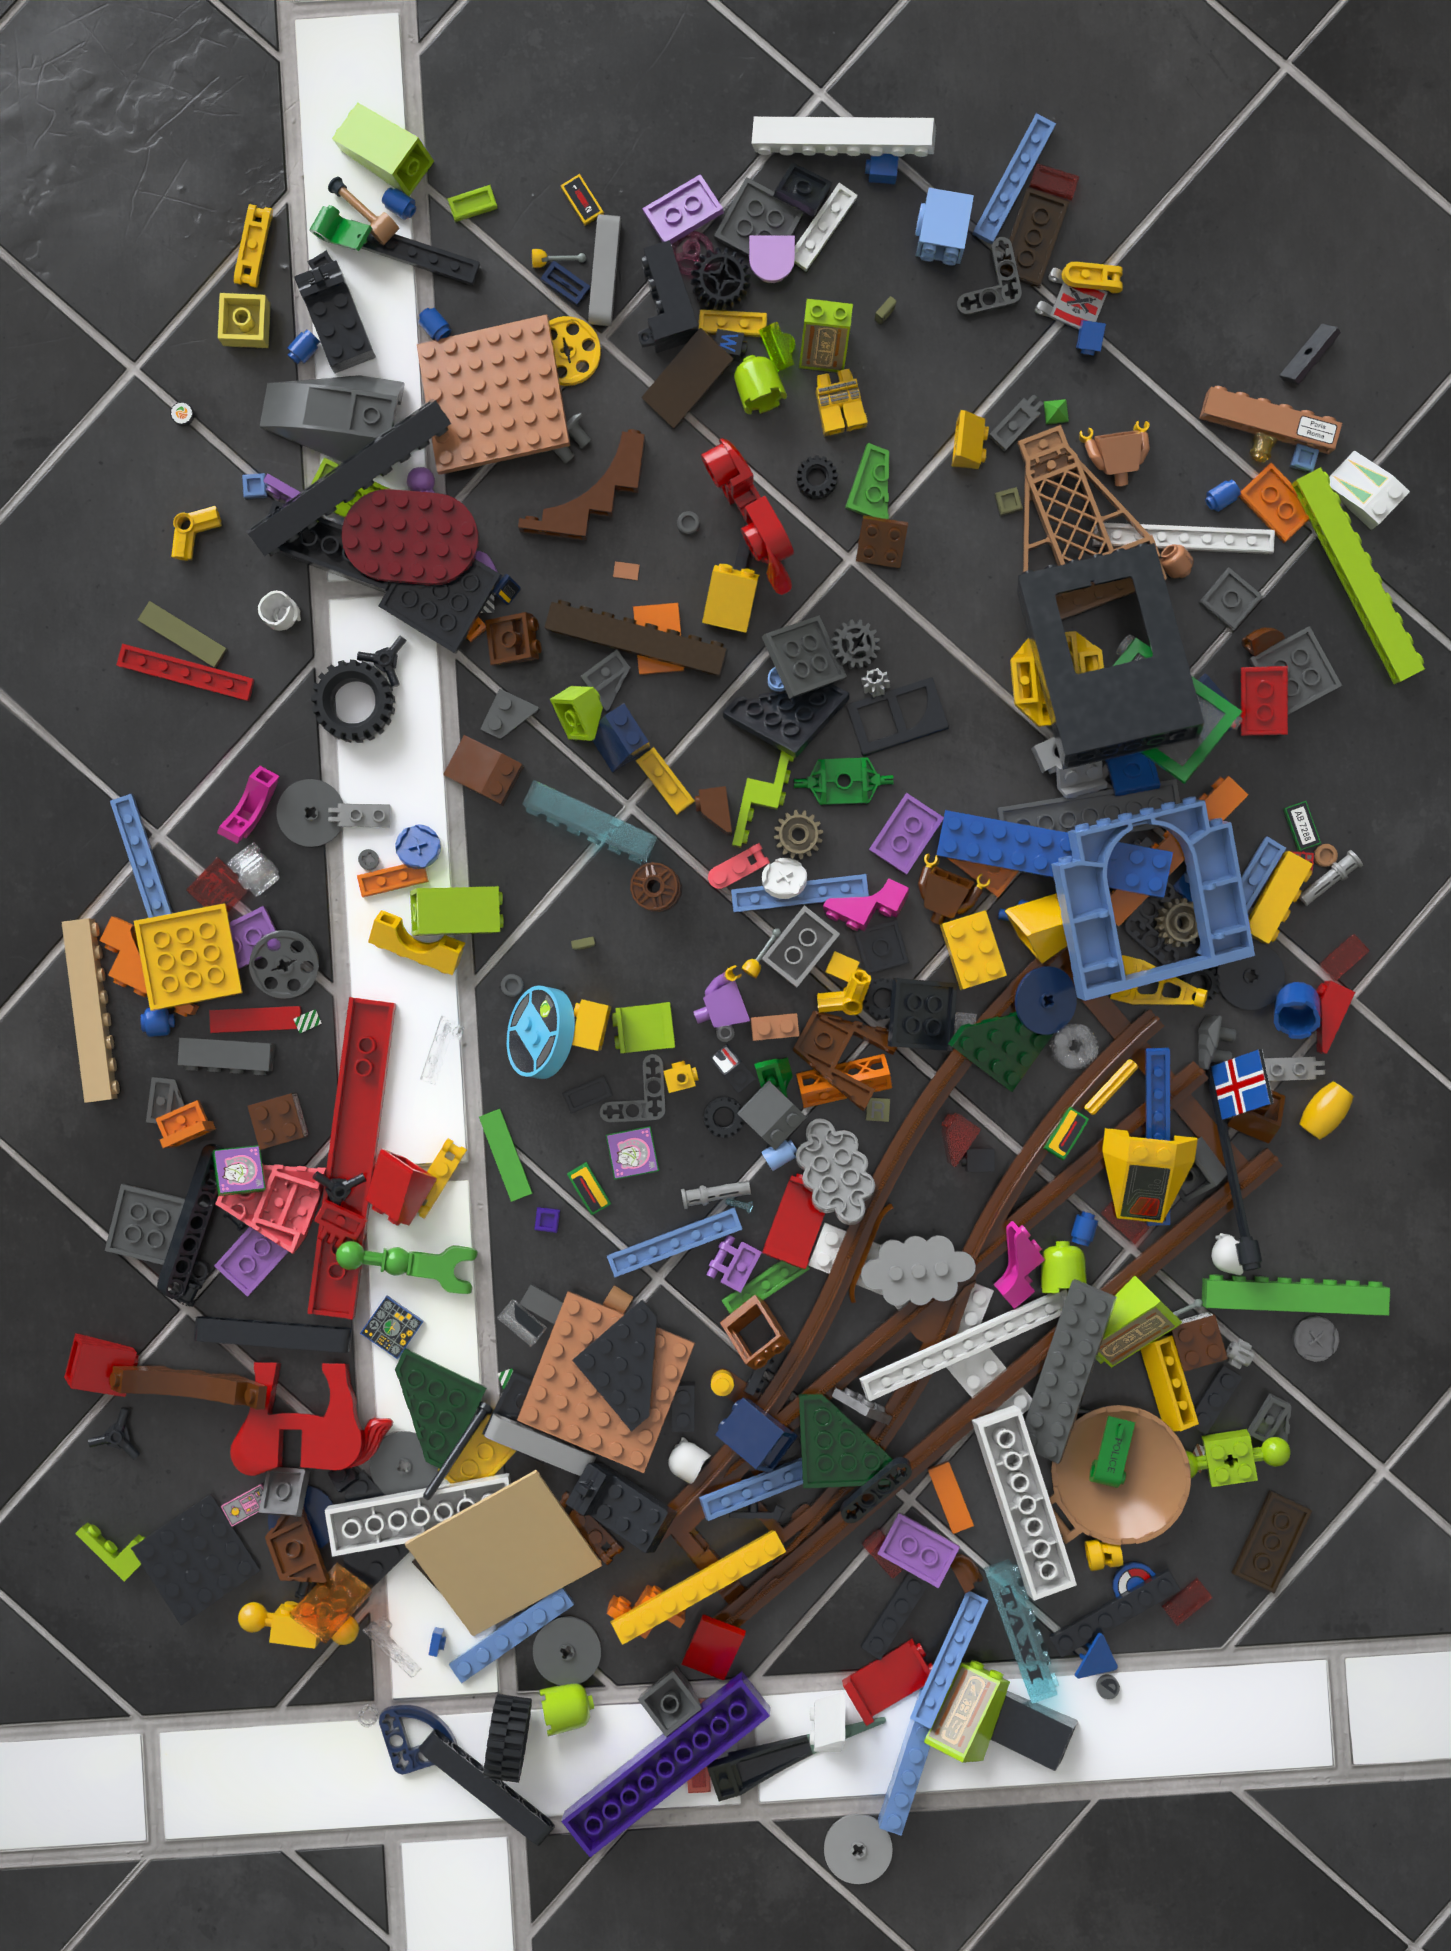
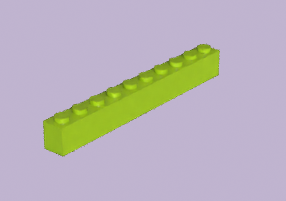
M1320 467L1294 481L1292 486L1298 495L1297 498L1306 515L1309 516V521L1393 684L1399 683L1424 670L1423 658L1418 652L1416 653L1411 635L1405 632L1402 626V617L1398 612H1395L1389 593H1385L1381 585L1382 579L1380 575L1374 572L1371 566V557L1367 552H1364L1359 534L1353 531L1348 513L1342 510L1340 497L1336 492H1333L1328 474L1323 472Z

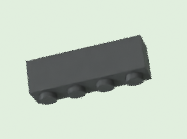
M179 1038L178 1065H185L184 1070L198 1071V1066L207 1067V1071L221 1072V1068H230V1073L243 1074L245 1069L253 1070L252 1074L266 1075V1071H273L275 1044Z

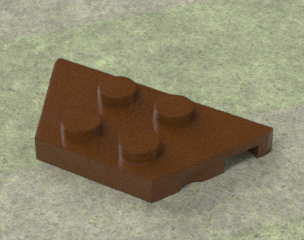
M304 1506L301 1517L281 1515L276 1526L271 1528L265 1536L279 1579L281 1581L330 1582Z

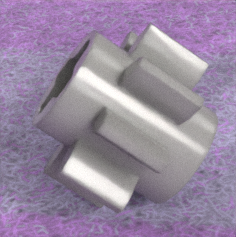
M878 668L870 671L867 670L866 677L861 678L864 693L869 692L874 698L875 696L885 695V688H890L887 672L882 673Z
M1239 1339L1238 1343L1232 1341L1226 1350L1227 1357L1230 1358L1228 1363L1238 1369L1242 1365L1248 1367L1254 1357V1351L1250 1350L1252 1345Z

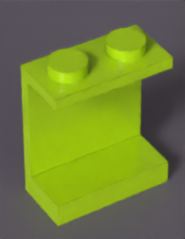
M670 1002L616 1008V1013H612L613 1027L618 1026V1036H614L615 1047L620 1049V1053L675 1047Z

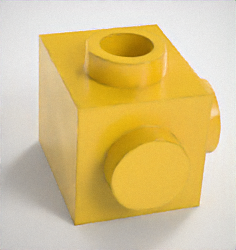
M685 1061L671 1064L672 1069L663 1071L669 1093L696 1086L695 1081L699 1080L696 1067L691 1068L690 1064L685 1065Z

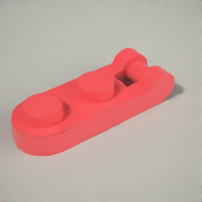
M760 843L711 869L708 874L709 884L715 889H723L768 865L770 861L767 857H764L761 851L763 848ZM754 855L757 861L753 865L748 860V857Z

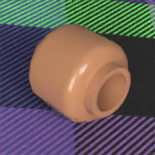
M1172 544L1167 546L1161 553L1160 561L1168 576L1171 578H1184L1190 574L1194 560L1184 546Z

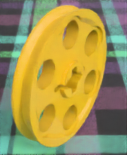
M562 316L550 320L551 330H555L558 334L557 338L553 340L557 368L563 367L567 370V375L564 378H559L560 385L573 386L586 381L594 374L600 362L601 348L596 332L588 323L576 317ZM569 325H577L579 332L576 335L568 334L566 330ZM563 339H565L566 346L570 350L573 349L569 355L571 363H569L566 354L561 353L564 351ZM585 341H593L595 348L592 351H585L582 347ZM579 362L588 363V371L585 373L577 371V364Z

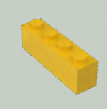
M1290 851L1282 854L1248 916L1252 938L1263 944H1269L1270 941L1274 942L1280 932L1278 927L1281 921L1285 922L1291 912L1289 907L1292 901L1296 902L1301 894L1299 888L1303 882L1306 883L1312 874V870H1310L1313 865L1312 863Z
M1173 1335L1161 1336L1142 1348L1141 1353L1161 1420L1173 1431H1183L1198 1425L1199 1422Z

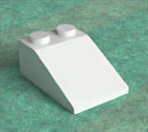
M845 1692L816 1699L814 1707H810V1721H814V1730H810L809 1742L810 1745H814V1751L842 1752L845 1743Z

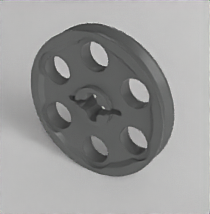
M289 930L274 931L262 937L254 946L249 960L250 974L257 987L264 993L281 999L293 998L306 992L314 983L319 968L318 954L313 944L303 935ZM270 939L279 940L280 948L277 950L270 949L267 944ZM293 941H300L303 943L304 948L300 952H295L291 949V943ZM257 957H264L268 965L264 968H258L254 961ZM282 959L285 962H291L286 970L284 967H277ZM310 961L313 963L314 968L310 972H304L301 969V963ZM267 977H274L278 984L274 988H269L265 985V979ZM297 979L301 986L297 990H292L288 987V981Z

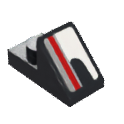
M728 1044L710 1057L738 1093L756 1079Z

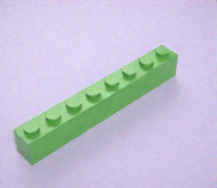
M1210 1274L1209 1278L1202 1279V1302L1206 1308L1389 1315L1390 1288L1383 1286V1282L1368 1281V1285H1360V1281L1346 1280V1284H1337V1280L1323 1279V1283H1314V1279L1300 1278V1282H1292V1278L1278 1277L1277 1281H1269V1277L1255 1276V1280H1246V1276L1232 1275V1279H1223V1275Z

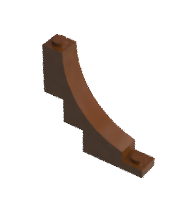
M629 429L628 432L622 431L620 444L610 467L593 487L572 501L556 507L543 509L542 521H539V518L534 516H525V519L519 518V531L587 541L590 514L613 517L616 490L639 493L645 434H641V431Z
M113 1366V1373L110 1375L111 1390L118 1393L183 1396L231 1405H246L256 1410L265 1409L267 1386L237 1374H209L201 1370H173L166 1366Z

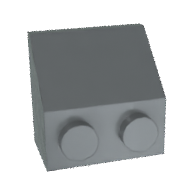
M769 1080L737 1113L774 1150L807 1118Z
M1202 1137L1197 1138L1195 1161L1178 1192L1184 1203L1217 1186L1227 1175L1226 1169Z
M677 1666L645 1690L638 1698V1701L665 1737L702 1709L691 1684Z

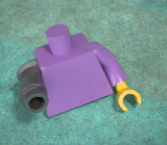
M736 965L728 968L726 972L713 979L706 988L705 997H703L706 1007L693 1011L698 1024L711 1019L713 1027H716L717 1037L722 1042H728L734 1037L732 1024L750 1021L735 981L742 974L737 976L733 974V969L737 967Z

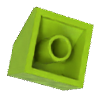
M570 686L550 699L568 739L588 741L595 739L603 706L600 702V695L594 687Z

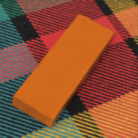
M404 864L357 875L362 898L429 882L426 868L413 869Z
M949 1461L928 1468L927 1470L952 1533L955 1534L973 1527L974 1524Z

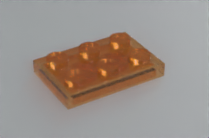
M338 1563L328 1572L330 1582H318L290 1612V1617L325 1644L372 1593V1589Z

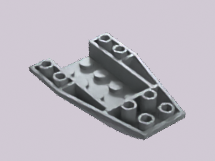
M362 375L267 383L260 428L344 462L394 426L397 405L402 403L405 383Z

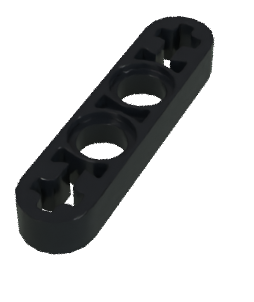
M905 1457L893 1459L841 1504L842 1519L847 1523H856L901 1486L912 1474L910 1461ZM883 1479L891 1482L887 1487H881L878 1483ZM867 1493L874 1496L870 1501H864L861 1497Z

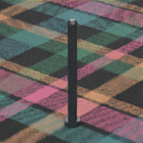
M482 1401L479 1403L478 1412L423 1493V1498L430 1500L485 1416L491 1415L493 1408Z

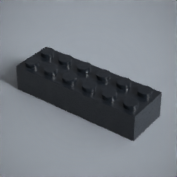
M274 500L268 515L284 505V503ZM322 517L317 519L318 523L311 529L307 530L305 527L298 532L300 536L291 543L286 541L280 545L281 550L277 552L278 554L386 593L392 583L378 581L362 574L350 562L344 551L342 543L343 525Z

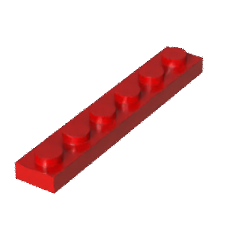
M122 644L116 664L121 668L248 702L255 682L253 678Z

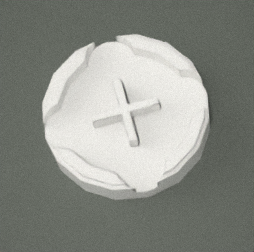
M779 858L764 868L762 872V885L771 896L779 899H789L799 895L807 885V872L797 860Z

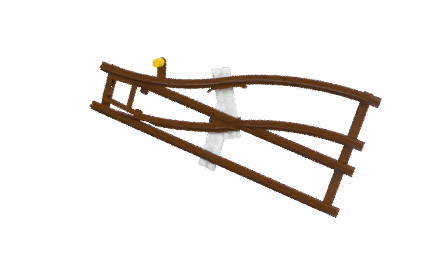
M1068 946L1042 964L1035 958L992 1002L974 1024L980 1023L981 1020L997 1016L1004 1017L1010 1015L1009 1013L1016 1012L1015 995L1018 985L1023 977L1035 968L1042 966L1059 968L1074 983ZM1107 995L1086 1001L1080 999L1113 1038V1041L1081 1073L1044 1117L1015 1157L987 1202L962 1250L974 1259L976 1266L973 1276L966 1281L958 1282L957 1292L950 1300L938 1301L932 1298L924 1305H916L909 1300L903 1305H894L898 1309L896 1313L800 1394L822 1393L828 1400L832 1399L835 1388L840 1390L845 1388L909 1332H912L916 1339L922 1341L919 1352L981 1324L994 1291L977 1284L975 1279L981 1271L1008 1249L1007 1225L1013 1221L1018 1227L1023 1225L1029 1232L1105 1167L1102 1152L1103 1136L1007 1218L1021 1192L1047 1155L1048 1151L1044 1149V1146L1050 1135L1057 1128L1067 1108L1071 1107L1080 1112L1097 1091L1129 1058L1138 1065V1069L1146 1077V1048H1151L1147 1041L1164 1027L1158 1016H1155L1148 1009L1130 1023ZM953 1049L919 1096L872 1176L875 1182L874 1193L868 1200L864 1201L865 1214L863 1219L855 1225H849L847 1231L824 1222L808 1265L829 1273L795 1343L764 1392H755L753 1396L743 1392L747 1383L728 1369L720 1368L714 1371L711 1376V1388L715 1394L726 1396L734 1403L742 1398L749 1399L792 1432L800 1426L799 1395L784 1408L782 1406L816 1354L841 1306L848 1288L851 1303L856 1302L854 1295L856 1285L883 1295L882 1289H870L863 1283L861 1269L866 1262L879 1259L878 1254L881 1245L873 1241L883 1217L888 1211L893 1209L891 1203L886 1206L884 1205L899 1175L938 1110L972 1064L971 1061L955 1049ZM1194 1061L1176 1075L1170 1070V1111L1174 1110L1196 1138L1202 1137L1226 1169L1217 1124L1191 1095L1209 1078L1205 1075V1071ZM1146 1101L1113 1129L1128 1131L1129 1137H1141L1146 1132ZM1231 1142L1242 1199H1244L1283 1165L1278 1161V1157L1273 1155L1268 1148H1265L1248 1162ZM1227 1180L1101 1287L1100 1290L1115 1296L1134 1276L1143 1284L1234 1208L1229 1181ZM1057 1326L1007 1368L990 1348L946 1367L972 1398L902 1456L911 1463L912 1474L910 1478L856 1523L845 1522L841 1516V1509L825 1523L821 1519L837 1501L857 1486L826 1487L811 1506L803 1504L791 1515L792 1520L784 1527L775 1519H760L769 1531H776L782 1544L800 1530L801 1533L785 1549L786 1552L772 1562L774 1566L748 1588L738 1579L718 1590L728 1605L713 1618L738 1628L969 1433L974 1428L973 1419L1013 1405L1021 1409L1022 1414H1024L1029 1409L1032 1398L1023 1386L1042 1371ZM933 1373L896 1389L885 1405V1413L892 1416L889 1425L875 1421L868 1431L867 1435L884 1451L907 1418ZM724 1443L702 1468L692 1484L688 1483L667 1504L677 1511V1514L660 1543L671 1535L700 1571L720 1560L721 1557L695 1528L705 1518L699 1497L742 1481V1477L748 1470L754 1476L764 1471L756 1470ZM867 1493L861 1498L864 1501H870L874 1496ZM758 1501V1511H769L761 1501Z

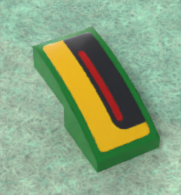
M1071 1107L1067 1108L1057 1128L1050 1135L1044 1149L1063 1161L1077 1141L1089 1118Z
M587 1162L567 1173L591 1215L611 1204Z

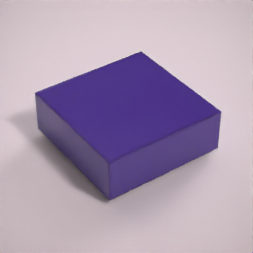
M537 1207L535 1230L557 1233L560 1210Z

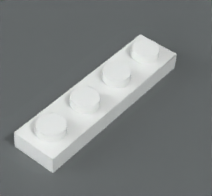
M838 183L795 245L794 264L804 271L809 269L856 201L857 194Z

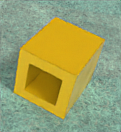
M834 951L825 973L848 983L851 973L857 971V969L861 970L858 967L860 962Z

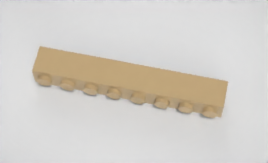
M90 918L62 922L84 1103L117 1099L120 1087L119 1082L115 1080L114 1071L117 1070V1063L115 1058H112L111 1051L114 1048V1040L112 1035H109L108 1026H111V1017L106 1011L108 994L103 987L105 971L104 968H101L100 964L103 953L97 940V936L100 935L99 925L95 923V919Z

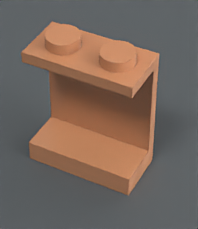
M797 1013L750 1018L753 1041L799 1036Z

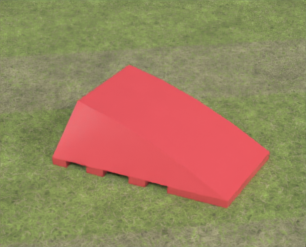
M262 1164L265 1191L218 1196L216 1201L218 1207L294 1254L307 1236L323 1193L324 1186L315 1181L313 1175L318 1171L325 1176L326 1168Z

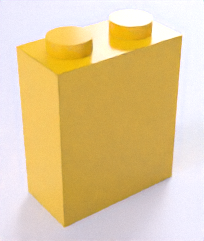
M728 564L715 565L712 571L702 623L747 632L759 575L750 569H741L740 571L732 569L733 567Z

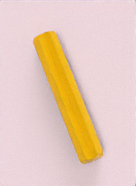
M1131 1059L1127 1060L1084 1108L1091 1115H1095L1138 1069V1065Z

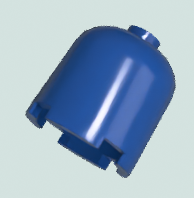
M1304 982L1289 983L1281 988L1276 997L1274 1011L1275 1027L1278 1031L1281 1030L1283 1033L1288 1034V1037L1291 1039L1310 1037L1311 1033L1320 1026L1319 995L1309 984Z

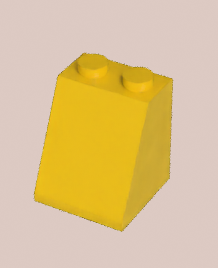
M1057 894L1005 910L1018 938L1041 964L1067 946Z

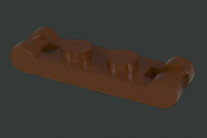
M568 1491L562 1495V1499L559 1501L564 1509L568 1506L565 1503L571 1494ZM575 1509L568 1514L592 1550L606 1565L613 1561V1557L617 1553L620 1554L625 1549L593 1517L583 1516ZM606 1542L611 1545L607 1551L602 1548Z

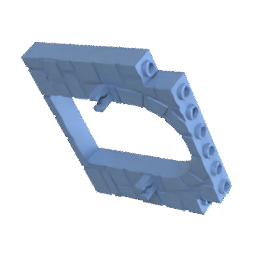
M1196 796L1182 799L1183 803L1167 802L1161 804L1159 809L1154 810L1153 807L1143 808L1139 810V814L1123 813L1119 814L1118 819L1115 820L1103 818L1097 820L1096 825L1089 826L1088 823L1075 826V830L1067 831L1072 856L1061 857L1058 859L1059 862L1052 863L1051 866L1077 998L1086 1001L1255 956L1232 823L1222 821V818L1209 820L1204 800H1198ZM1141 824L1158 825L1168 830L1176 838L1183 851L1187 873H1184L1185 882L1190 883L1202 956L1125 975L1107 880L1108 861L1117 842L1126 833L1133 830V826Z

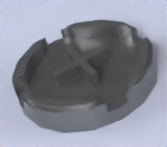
M1317 1315L1308 1316L1300 1320L1295 1326L1292 1335L1293 1346L1297 1353L1307 1360L1314 1362L1324 1361L1337 1350L1339 1334L1336 1327L1328 1319Z

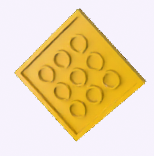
M225 903L134 921L151 1011L243 993Z

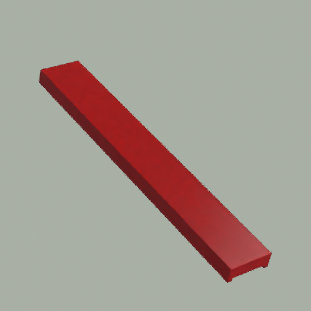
M349 997L326 1177L329 1179L343 1178L350 1180L363 1173L366 1182L351 1188L352 1191L342 1201L341 1207L366 1218V1223L357 1240L355 1241L345 1236L342 1244L347 1241H354L359 1243L364 1249L370 1203L366 1201V1197L375 1169L396 1003ZM325 1186L323 1191L322 1204L325 1199L331 1201L325 1190ZM319 1224L318 1236L323 1228L321 1224ZM326 1233L322 1241L317 1237L307 1314L353 1320L356 1315L362 1265L355 1270L343 1269L336 1260L338 1248L334 1247L338 1238L334 1237L332 1243L328 1244L326 1241L329 1234Z

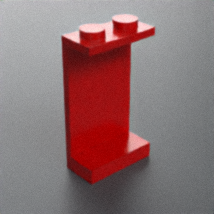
M797 1174L796 1177L791 1176L788 1181L762 1254L805 1270L825 1213L820 1212L814 1207L812 1203L813 1192L805 1188L802 1181L803 1175Z
M913 1638L883 1655L881 1660L873 1661L842 1680L844 1689L866 1726L874 1722V1715L925 1685L933 1664H927L924 1656L927 1655L920 1643L916 1644Z

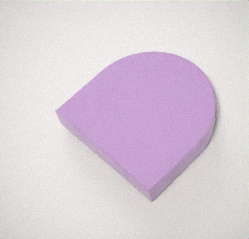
M749 236V263L754 274L762 281L768 283L780 282L787 277L794 267L795 236Z

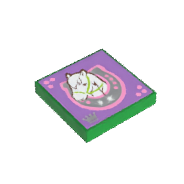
M651 1126L606 1135L614 1180L659 1171Z
M259 1146L213 1150L218 1196L265 1191Z

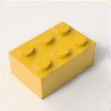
M986 910L940 925L960 990L1007 976Z
M582 999L581 1003H576L574 1017H577L572 1045L601 1051L612 1006Z

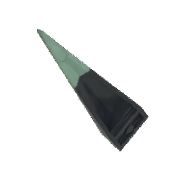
M875 1718L874 1722L868 1726L865 1725L864 1721L845 1725V1739L884 1724L886 1718ZM810 1734L728 1752V1756L715 1759L707 1765V1769L718 1801L741 1796L775 1774L819 1752L814 1751V1745H810Z

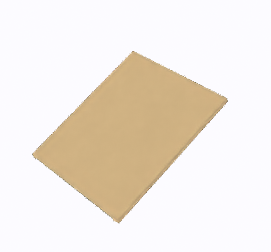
M537 1470L405 1542L406 1548H408L472 1636L481 1633L602 1566L601 1560L594 1553Z

